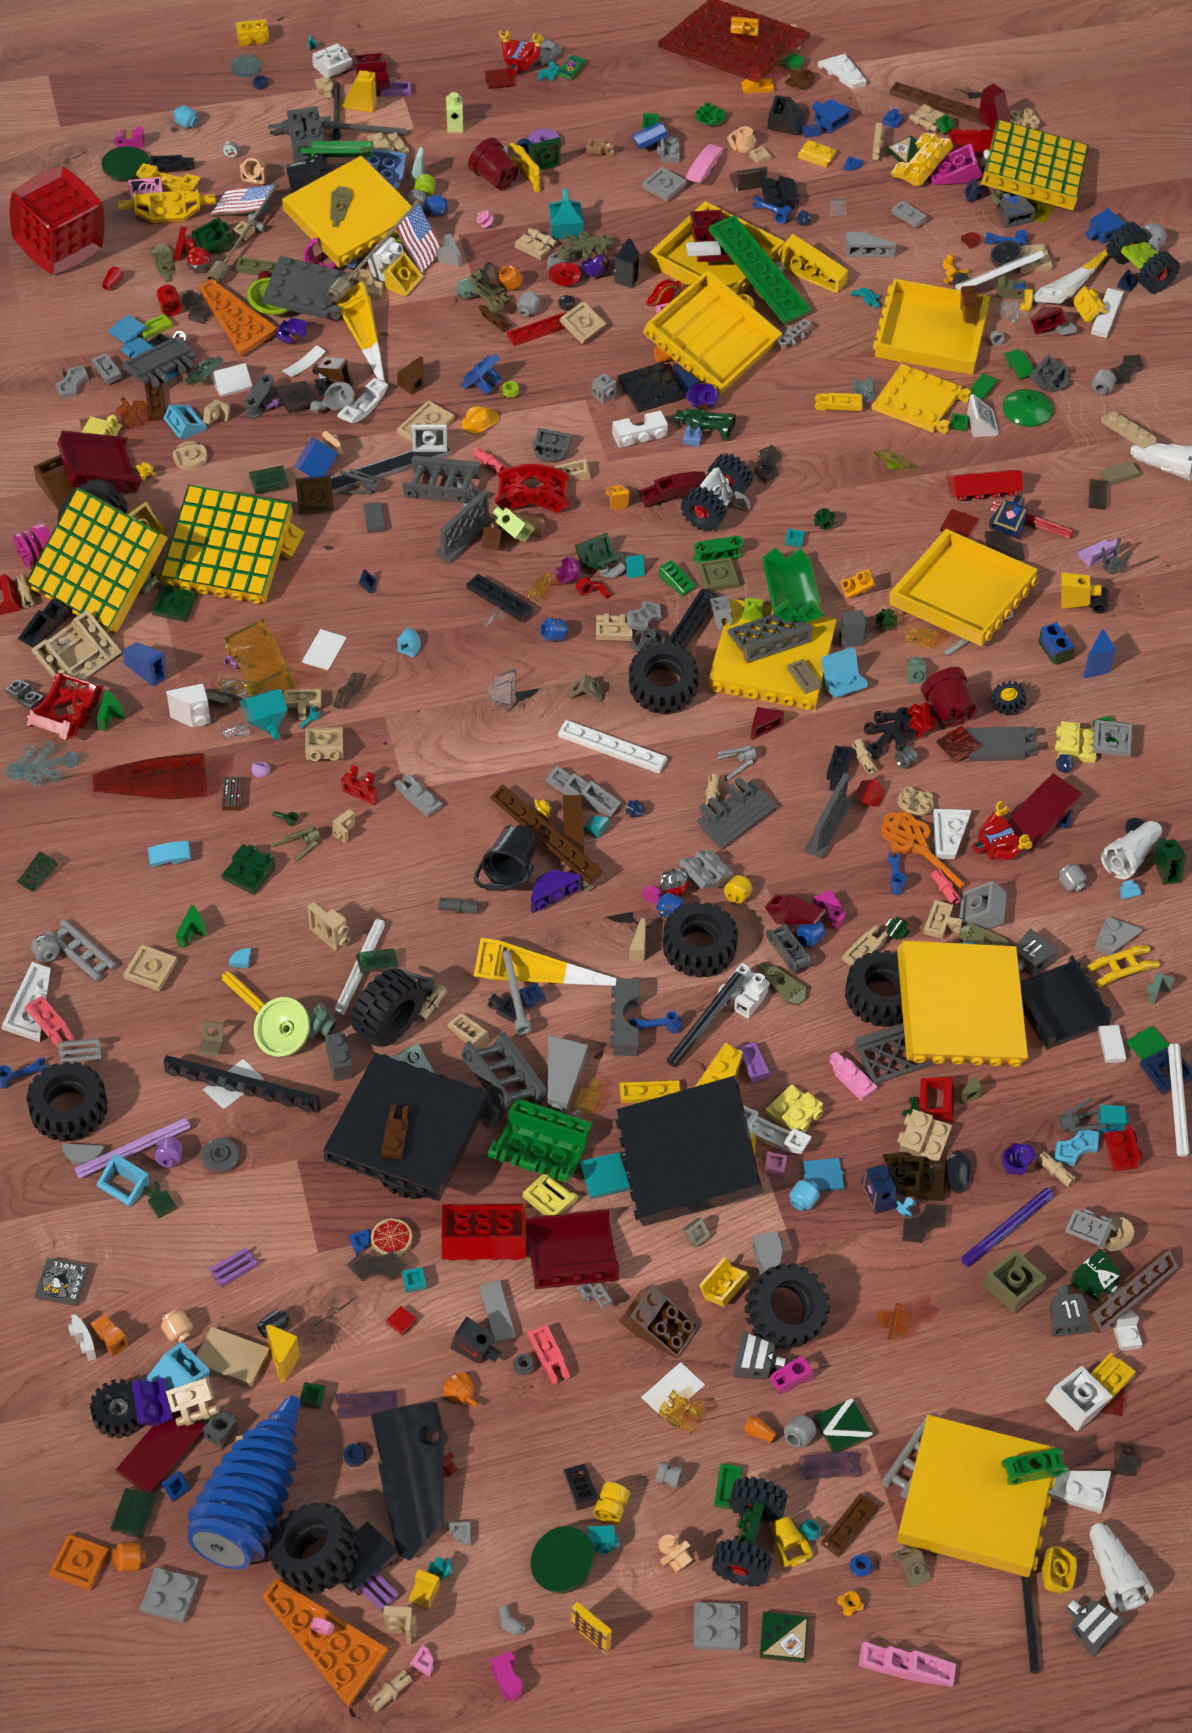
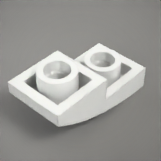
M76 1314L71 1315L72 1323L68 1324L70 1336H75L76 1343H80L82 1354L86 1353L88 1361L96 1360L94 1345L88 1329Z

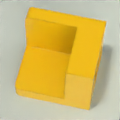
M418 1569L415 1575V1586L410 1594L409 1602L429 1610L440 1587L439 1577Z

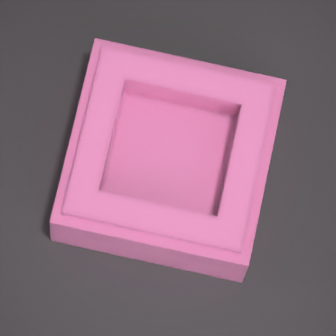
M767 1152L763 1173L784 1176L787 1155Z

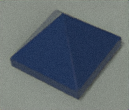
M364 569L359 585L371 594L373 593L376 579Z

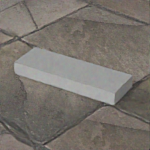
M500 1280L479 1285L490 1329L495 1337L494 1343L497 1344L516 1339Z

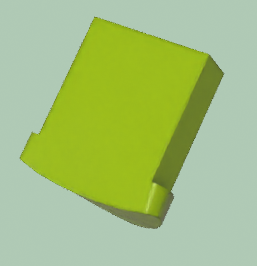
M745 598L742 619L754 621L763 618V599Z

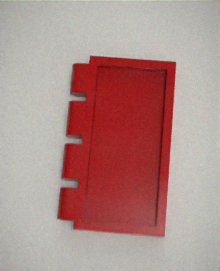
M951 129L948 139H951L954 147L950 150V153L971 143L976 156L983 157L985 149L990 150L994 130L981 129L978 132V129H965V132H963L962 129Z

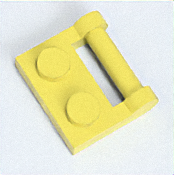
M546 1174L541 1175L523 1192V1198L545 1216L562 1214L578 1199L577 1194L569 1192ZM544 1185H549L565 1199L561 1200Z

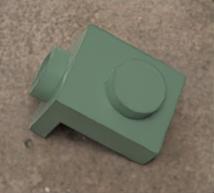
M920 657L906 659L907 682L924 683L926 679L925 660Z
M1155 973L1153 983L1148 982L1146 993L1149 994L1147 1002L1155 1004L1159 989L1170 992L1175 978L1166 974Z

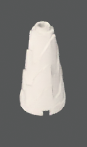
M1154 443L1140 448L1137 445H1132L1130 454L1136 460L1185 480H1192V446Z
M1153 821L1145 822L1136 830L1130 831L1124 837L1107 845L1103 849L1104 852L1101 853V861L1108 873H1116L1115 877L1119 879L1131 877L1143 863L1144 858L1152 850L1153 845L1161 835L1162 829L1160 824Z
M1098 1523L1092 1526L1089 1536L1111 1608L1116 1611V1607H1118L1119 1612H1126L1146 1603L1143 1597L1148 1595L1150 1599L1153 1595V1588L1144 1572L1139 1570L1130 1554L1124 1549L1119 1538L1115 1537L1108 1525Z

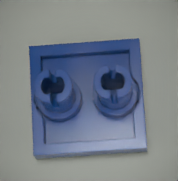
M496 353L492 357L489 355L473 367L472 371L463 377L465 380L461 383V386L466 389L471 384H476L486 395L492 387L484 379V374L494 385L503 379L493 368V365L500 357Z

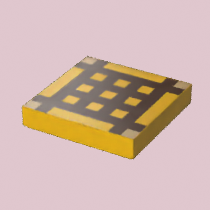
M576 1602L572 1606L571 1625L606 1654L611 1649L612 1629L581 1603Z

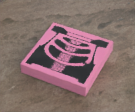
M160 177L128 180L131 200L133 193L140 195L162 192ZM138 205L139 209L148 208V206Z

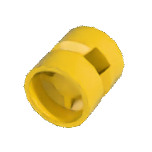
M606 1482L599 1495L601 1500H597L593 1514L597 1519L605 1523L619 1524L624 1513L623 1508L626 1507L629 1500L630 1492L620 1484Z

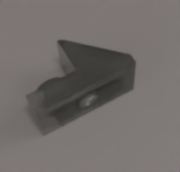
M1115 1442L1114 1473L1117 1475L1136 1476L1137 1467H1141L1142 1462L1137 1444Z

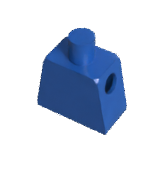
M832 99L827 100L823 104L816 101L812 106V109L815 110V122L828 134H831L850 121L851 108Z
M1107 208L1090 220L1086 237L1088 239L1096 238L1102 244L1108 243V239L1112 238V233H1115L1116 229H1120L1121 225L1125 223Z

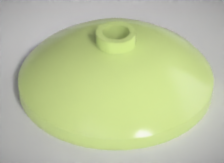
M288 997L275 998L266 1003L258 1012L254 1023V1036L258 1046L265 1053L275 1057H286L297 1052L306 1042L310 1031V1018L307 1010L301 1003ZM287 1027H290L289 1032L286 1033Z

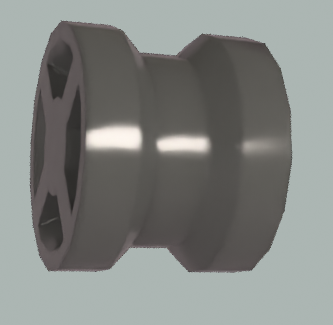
M906 746L903 751L895 753V760L902 769H906L910 763L914 764L918 761V756L911 746Z

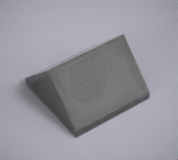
M765 166L739 170L730 173L729 177L735 191L761 188L760 181L763 177L767 178L768 169Z

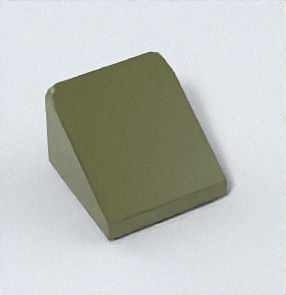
M976 1076L971 1079L962 1091L961 1104L980 1097L982 1086Z

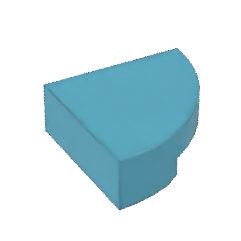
M251 948L235 952L229 960V967L249 968Z

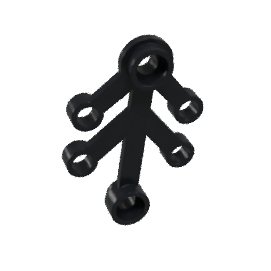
M901 707L895 713L885 714L883 711H876L874 713L873 719L876 723L895 720L893 723L875 725L872 722L865 723L864 733L868 735L884 732L877 742H873L868 746L872 759H879L882 756V747L892 735L895 740V749L903 751L907 743L902 739L899 727L902 724L905 728V738L907 740H914L916 738V730L909 728V722L914 717L908 714L909 708Z

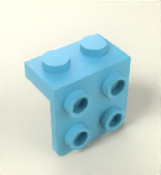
M853 647L822 657L825 690L834 697H842L847 693L858 692L862 688L868 687L867 680L858 673L856 650Z

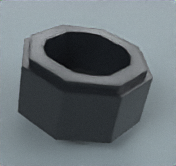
M563 295L560 297L558 305L562 310H571L575 306V299L570 295Z

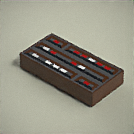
M224 777L222 810L241 811L243 777Z

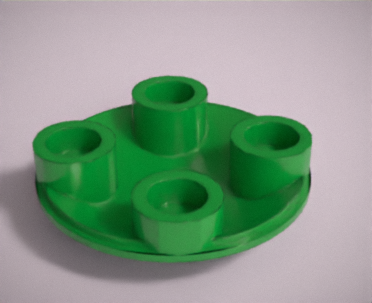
M707 102L695 111V118L705 125H719L724 122L726 111Z

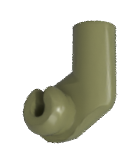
M996 189L990 197L994 205L999 209L1004 191Z

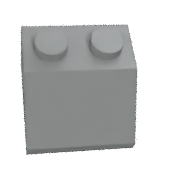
M994 881L962 892L959 917L962 919L961 925L967 926L973 923L981 928L991 929L1004 924L1007 892Z

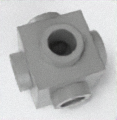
M606 373L592 380V396L602 404L616 397L615 380Z

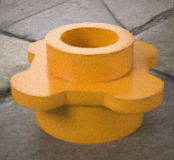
M854 1590L837 1598V1603L842 1606L845 1616H851L853 1612L863 1610L864 1604L860 1602V1598Z

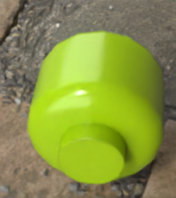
M429 174L419 175L416 178L414 190H421L427 197L432 196L436 186L435 179Z

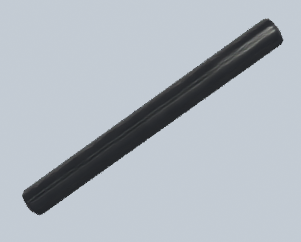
M735 972L667 1058V1063L670 1066L676 1067L743 982L744 976Z

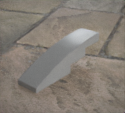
M557 765L545 780V782L565 795H581L583 805L610 817L621 804L619 800L593 781L587 783L575 773L571 776Z

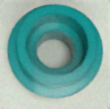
M807 1519L800 1524L799 1531L807 1540H817L820 1537L821 1527L815 1521Z

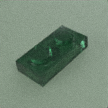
M394 948L358 952L356 955L361 973L389 970L390 967H399Z

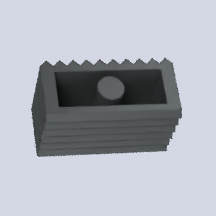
M863 610L842 612L839 629L841 647L863 646V639H866L865 627H868L867 616L864 617Z
M340 1032L326 1035V1050L334 1081L352 1078L353 1065L345 1033Z

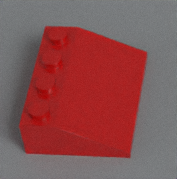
M442 1204V1260L476 1261L478 1259H490L495 1261L499 1259H526V1205Z

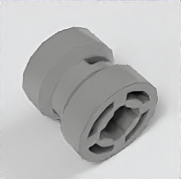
M661 1461L655 1482L659 1484L666 1482L670 1487L677 1489L683 1468L679 1466L670 1468L668 1463Z

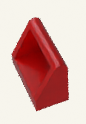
M6 574L0 576V590H2L4 601L0 603V615L13 613L21 609L16 582Z
M952 1077L920 1079L919 1111L932 1115V1119L938 1121L954 1122L955 1086ZM928 1087L943 1090V1108L927 1109Z

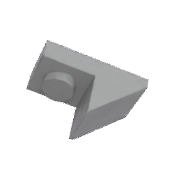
M451 233L444 235L445 242H443V247L437 249L438 261L462 267L461 253Z

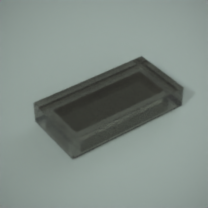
M1090 479L1088 508L1105 510L1107 481Z

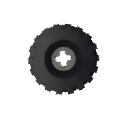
M116 1379L111 1380V1385H107L105 1382L102 1384L103 1389L97 1388L95 1390L96 1396L92 1395L90 1411L96 1429L99 1428L101 1434L104 1435L106 1432L109 1438H112L113 1434L116 1435L117 1439L122 1438L121 1434H126V1437L131 1436L130 1431L133 1430L136 1433L139 1430L138 1425L143 1426L138 1423L132 1382L129 1381L126 1384L125 1379H120V1383H116ZM120 1406L122 1409L121 1414L116 1412V1407Z

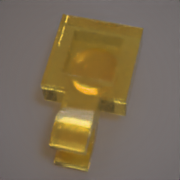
M544 572L540 578H537L535 588L527 592V599H530L531 596H536L535 602L538 603L541 597L543 598L550 587L551 574Z
M907 628V635H905L904 641L907 643L917 641V645L934 649L938 632L920 628L919 631Z
M593 1077L588 1089L582 1087L575 1102V1108L592 1114L595 1113L601 1099V1093H598L601 1086L599 1085L600 1079Z

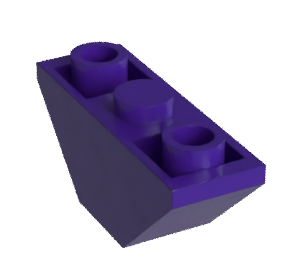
M551 870L536 878L531 896L530 911L532 914L545 909L554 902L561 901L570 894L578 892L581 889L582 877L579 874Z

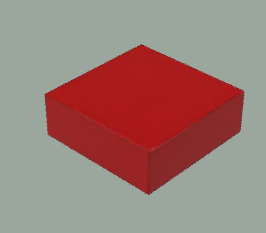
M402 1306L386 1320V1324L402 1336L417 1322L416 1317Z

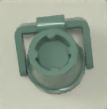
M320 1002L309 1015L310 1031L308 1037L313 1039L316 1033L324 1036L330 1035L337 1024V1019L330 1015L325 1005Z

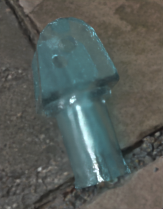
M871 376L866 377L867 380L864 381L852 379V388L855 394H863L867 401H872L875 398L873 378Z

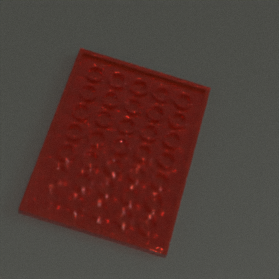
M707 0L660 39L658 47L758 83L809 39L810 32L729 4L728 2ZM731 17L759 19L758 35L731 33Z

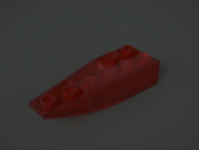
M204 753L150 758L92 774L93 792L169 800L208 796Z

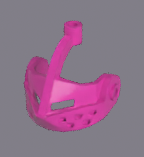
M319 238L312 239L305 248L303 254L304 261L334 269L336 267L334 262H331L329 265H323L318 260L325 254L324 252L315 257L313 246L319 242Z

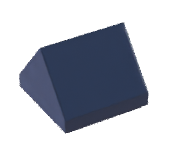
M1129 269L1121 277L1116 287L1126 292H1130L1137 283Z

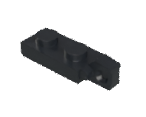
M182 155L150 157V165L157 166L158 172L195 169L194 157L186 158L182 157Z
M835 745L827 771L826 780H830L829 791H835L843 774H847L853 749Z

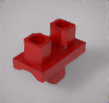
M924 702L921 706L913 703L908 709V714L914 716L909 722V728L916 730V737L921 738L926 730L932 731L937 727V719L930 715L929 703Z

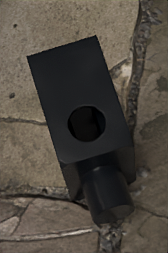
M467 1316L455 1332L450 1349L478 1364L482 1362L484 1357L496 1363L502 1353L492 1346L495 1338L494 1335Z

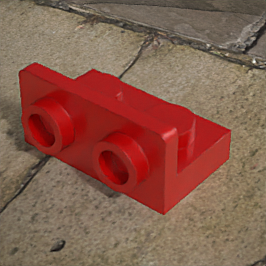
M1127 1124L1125 1130L1105 1132L1104 1140L1113 1172L1137 1169L1139 1162L1142 1160V1151L1137 1147L1136 1131L1132 1130L1131 1124Z

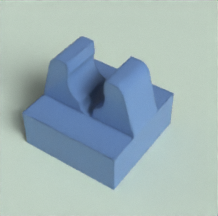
M687 426L683 437V444L699 447L703 430L700 427L692 429L691 426Z

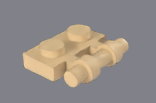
M924 104L916 111L915 115L911 114L909 119L914 124L921 125L926 130L936 133L939 127L935 120L945 114Z
M529 228L527 233L531 236L522 235L515 242V248L541 261L550 253L549 245L555 247L557 241L550 235L542 234L538 229Z
M609 613L596 615V640L631 641L632 629L628 628L627 616L625 614H620V616L609 615Z
M208 1377L166 1391L171 1411L180 1410L182 1414L181 1417L176 1418L177 1426H189L197 1420H207L212 1418V1415L219 1413L217 1405L210 1407L207 1403L208 1400L215 1398ZM198 1404L200 1410L192 1413L189 1407Z

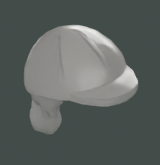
M1158 223L1146 224L1142 227L1148 234V240L1146 241L1158 252L1166 242L1165 229Z
M345 382L333 383L325 392L324 400L313 401L310 405V410L314 413L326 408L333 411H341L346 405L351 406L355 396L353 388Z

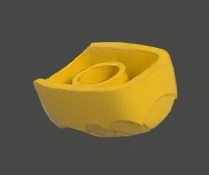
M1052 1546L1046 1550L1042 1560V1578L1046 1590L1061 1595L1070 1591L1074 1585L1077 1562L1075 1556L1059 1546Z

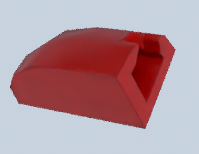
M877 779L861 780L857 797L863 804L876 807L881 803L886 790Z

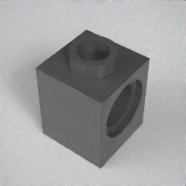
M219 1409V1413L215 1414L203 1428L204 1438L222 1450L238 1431L237 1419L232 1413H225ZM222 1425L227 1426L223 1430L217 1429L219 1426Z

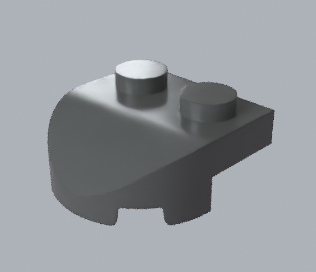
M1049 354L1029 375L1046 392L1059 391L1066 387L1070 381L1067 375L1069 371L1065 364L1060 366Z
M538 428L536 439L533 442L535 455L540 460L546 462L562 461L568 454L572 434Z

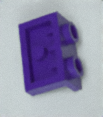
M160 1378L154 1382L140 1379L132 1382L139 1424L158 1427L172 1420V1411L166 1395V1391H168L166 1378Z

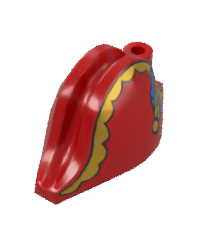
M666 279L658 283L651 296L646 300L647 306H657L673 301L684 291L681 288V281L675 282L672 279Z

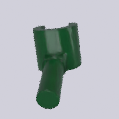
M275 811L272 813L273 816L286 820L288 826H293L295 824L294 820H298L296 812H289L287 815Z

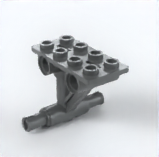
M314 106L287 110L288 120L278 124H268L269 129L275 128V130H269L270 135L283 132L284 134H290L293 162L295 163L312 157V153H300V148L311 147V141H323L320 121L331 120V116L319 117L318 107Z

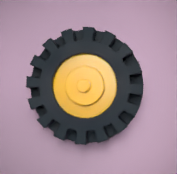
M1004 681L1002 686L998 684L996 685L997 689H993V704L995 710H998L1000 714L1004 712V715H1008V713L1014 715L1013 712L1019 713V709L1023 710L1024 706H1026L1025 689L1020 683L1017 684L1014 681L1012 684L1011 681H1008V684H1005Z

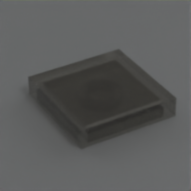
M306 380L277 386L274 390L288 413L310 409L313 401H320Z

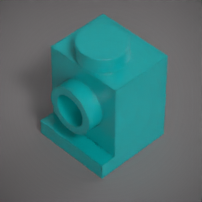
M614 1525L587 1527V1536L592 1540L597 1553L608 1554L611 1551H615V1547L620 1546L619 1533H615Z

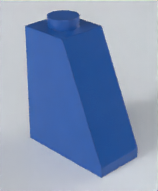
M135 642L122 652L124 664L154 687L167 678L164 653L162 651Z

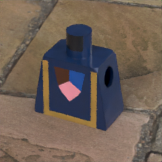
M1016 495L1013 502L1004 500L990 519L989 528L1021 540L1027 518V508L1022 506L1025 499Z
M882 1164L865 1170L861 1184L875 1214L895 1209L896 1186L886 1165Z

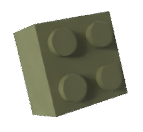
M1016 1249L986 1274L983 1286L1015 1314L1044 1289L1047 1277Z

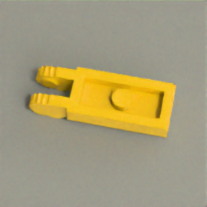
M822 393L815 395L816 410L862 411L861 394Z

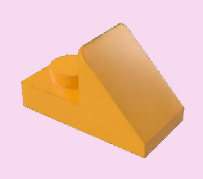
M758 70L741 82L743 93L774 92L772 78L760 79Z
M623 485L605 487L606 495L610 499L611 510L628 507L629 490Z

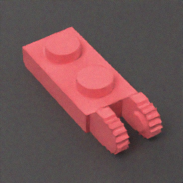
M43 996L25 1006V1010L49 1038L51 1037L52 1042L57 1048H59L58 1042L63 1041L57 1034L60 1031L67 1041L74 1040V1036L67 1028L66 1023Z
M548 1325L527 1332L532 1347L544 1371L547 1372L552 1385L557 1383V1376L552 1369L559 1366L562 1377L565 1380L569 1379L570 1375L564 1363L563 1355Z

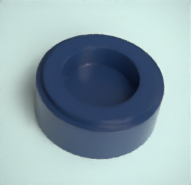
M263 75L255 76L253 78V87L259 90L267 88L268 78Z
M350 1444L344 1449V1461L348 1466L358 1467L364 1463L366 1459L365 1449L360 1444Z

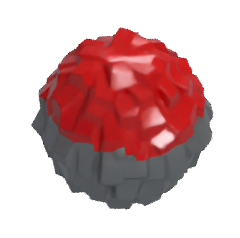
M194 247L189 250L186 257L187 267L195 274L205 273L212 264V256L204 248Z
M680 867L676 871L672 868L661 875V880H659L660 888L665 893L669 892L681 896L688 891L690 876Z

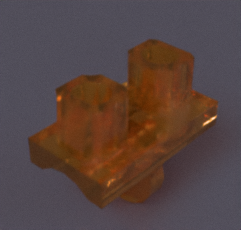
M125 397L121 398L120 401L123 404L116 411L131 429L136 424H139L140 427L144 426L145 424L138 414L143 415L145 413L146 404L141 400H134L131 406Z
M896 1303L894 1314L889 1310H881L876 1316V1322L880 1327L889 1328L887 1339L892 1341L895 1335L903 1338L907 1337L912 1318L911 1313L901 1311L903 1304Z

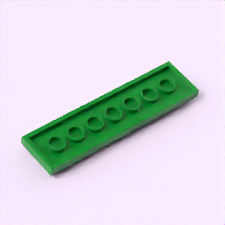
M735 215L709 226L708 231L784 325L811 312L808 304Z

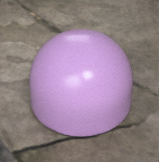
M253 762L252 774L258 778L266 777L270 773L271 766L265 762Z

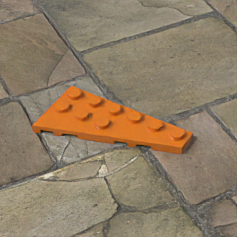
M213 279L199 286L200 293L240 357L277 334L278 328Z
M275 1578L262 1596L264 1602L349 1709L387 1655L388 1648ZM313 1618H321L332 1623L335 1626L332 1635H324L314 1631L310 1626Z

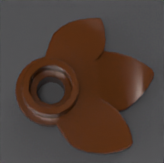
M789 69L788 72L791 77L785 83L789 86H797L798 89H803L815 80V75L811 70Z

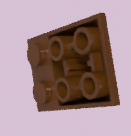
M61 454L33 466L37 483L58 511L61 509L62 503L66 501V497L71 495L72 491L76 489V487L70 486Z
M653 1284L640 1290L619 1320L634 1335L674 1358H678L699 1327L693 1319Z

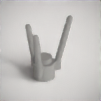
M748 745L742 748L718 752L720 756H717L718 760L737 756L740 762H745L726 777L729 780L744 768L753 764L752 760L756 759V751L752 745Z

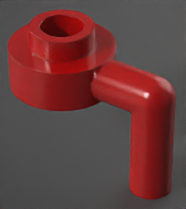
M588 577L579 579L575 586L581 596L588 595L593 589H598L605 599L611 597V593L602 582H592Z

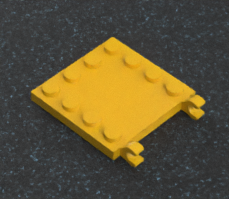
M901 364L872 404V410L932 433L937 430L942 434H946L949 430L947 427L950 422L942 419L956 399L967 403L971 390L966 388L962 390L960 385Z

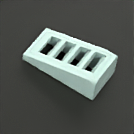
M419 147L411 171L410 182H415L419 175L424 174L423 147Z

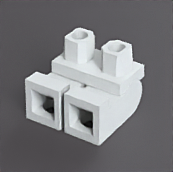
M338 43L327 47L326 50L323 49L312 54L313 66L324 77H332L352 68V58L348 55V51L344 47H340Z
M392 237L387 238L367 260L375 280L385 281L384 271L395 261L397 255H401L403 252L401 243H396Z
M741 963L735 972L742 974L744 980L730 997L731 1000H728L725 1005L731 1009L734 1007V1011L749 1019L765 999L770 982L765 979L764 975L749 970V966ZM724 984L718 989V993L725 986ZM741 1005L747 1008V1011L743 1010Z

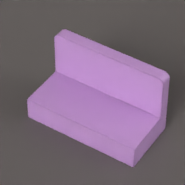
M1117 539L1110 542L1103 540L1079 551L1078 556L1089 568L1103 562L1102 547L1105 548L1106 559L1113 556Z

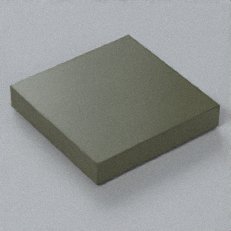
M731 557L697 562V569L704 589L712 592L740 587Z

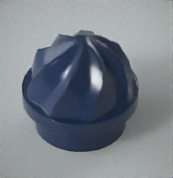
M522 138L516 145L523 147L526 153H529V145L532 143L530 140Z
M802 209L794 220L797 221V224L806 226L810 223L811 217L808 211L805 212Z
M1067 754L1059 755V758L1056 759L1057 769L1062 773L1070 772L1072 767H1074V758Z
M629 800L626 814L630 815L631 818L642 816L645 812L644 805L639 800Z

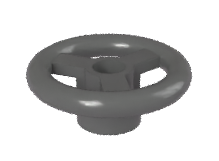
M647 627L643 631H635L630 643L633 650L638 653L640 649L649 644L657 645L656 635L660 638L662 644H666V638L661 631ZM641 635V643L636 644V638Z

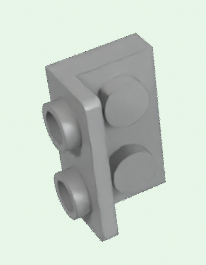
M670 136L657 141V145H659L657 146V156H660V162L679 163V137Z
M1084 1208L1082 1212L1074 1209L1065 1232L1103 1248L1110 1231L1117 1230V1227L1111 1224L1112 1220L1104 1216H1100V1219L1094 1217L1095 1213Z

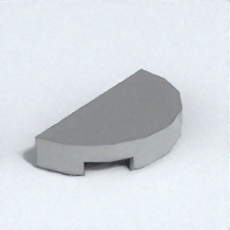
M554 252L549 256L547 269L549 271L557 263L577 261V256L571 253L570 259L563 260L558 258V252Z
M63 1143L64 1155L72 1164L78 1166L102 1156L104 1152V1146Z

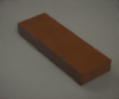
M159 381V386L156 388L147 382L145 383L149 421L164 420L165 405L162 382Z
M860 1493L824 1537L821 1545L839 1558L878 1510V1505Z

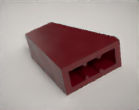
M993 83L982 91L978 120L995 131L998 119L1011 121L1005 91Z

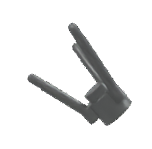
M352 468L349 470L355 474L342 470L339 471L340 474L364 481L363 488H366V490L340 491V494L371 495L372 491L376 492L379 478Z
M1121 538L1117 539L1114 554L1110 558L1106 559L1105 548H1101L1102 568L1112 575L1122 572L1123 566L1133 553V551H1129L1124 560L1120 562L1117 555Z
M402 970L414 980H418V983L423 987L424 997H427V993L433 992L435 978Z
M1088 1098L1072 1109L1064 1111V1115L1059 1116V1122L1064 1132L1070 1130L1073 1133L1107 1127L1106 1124L1077 1126L1079 1125V1120L1099 1112L1098 1108L1078 1116L1074 1113L1090 1103L1092 1098Z

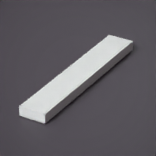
M1043 251L1033 252L955 285L956 290H961L962 286L978 285L1038 260L1044 256Z
M565 720L558 732V737L658 774H660L667 762V756Z

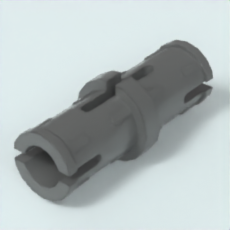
M440 897L438 910L455 911L457 914H460V912L477 914L479 902L465 901L461 898L456 900Z

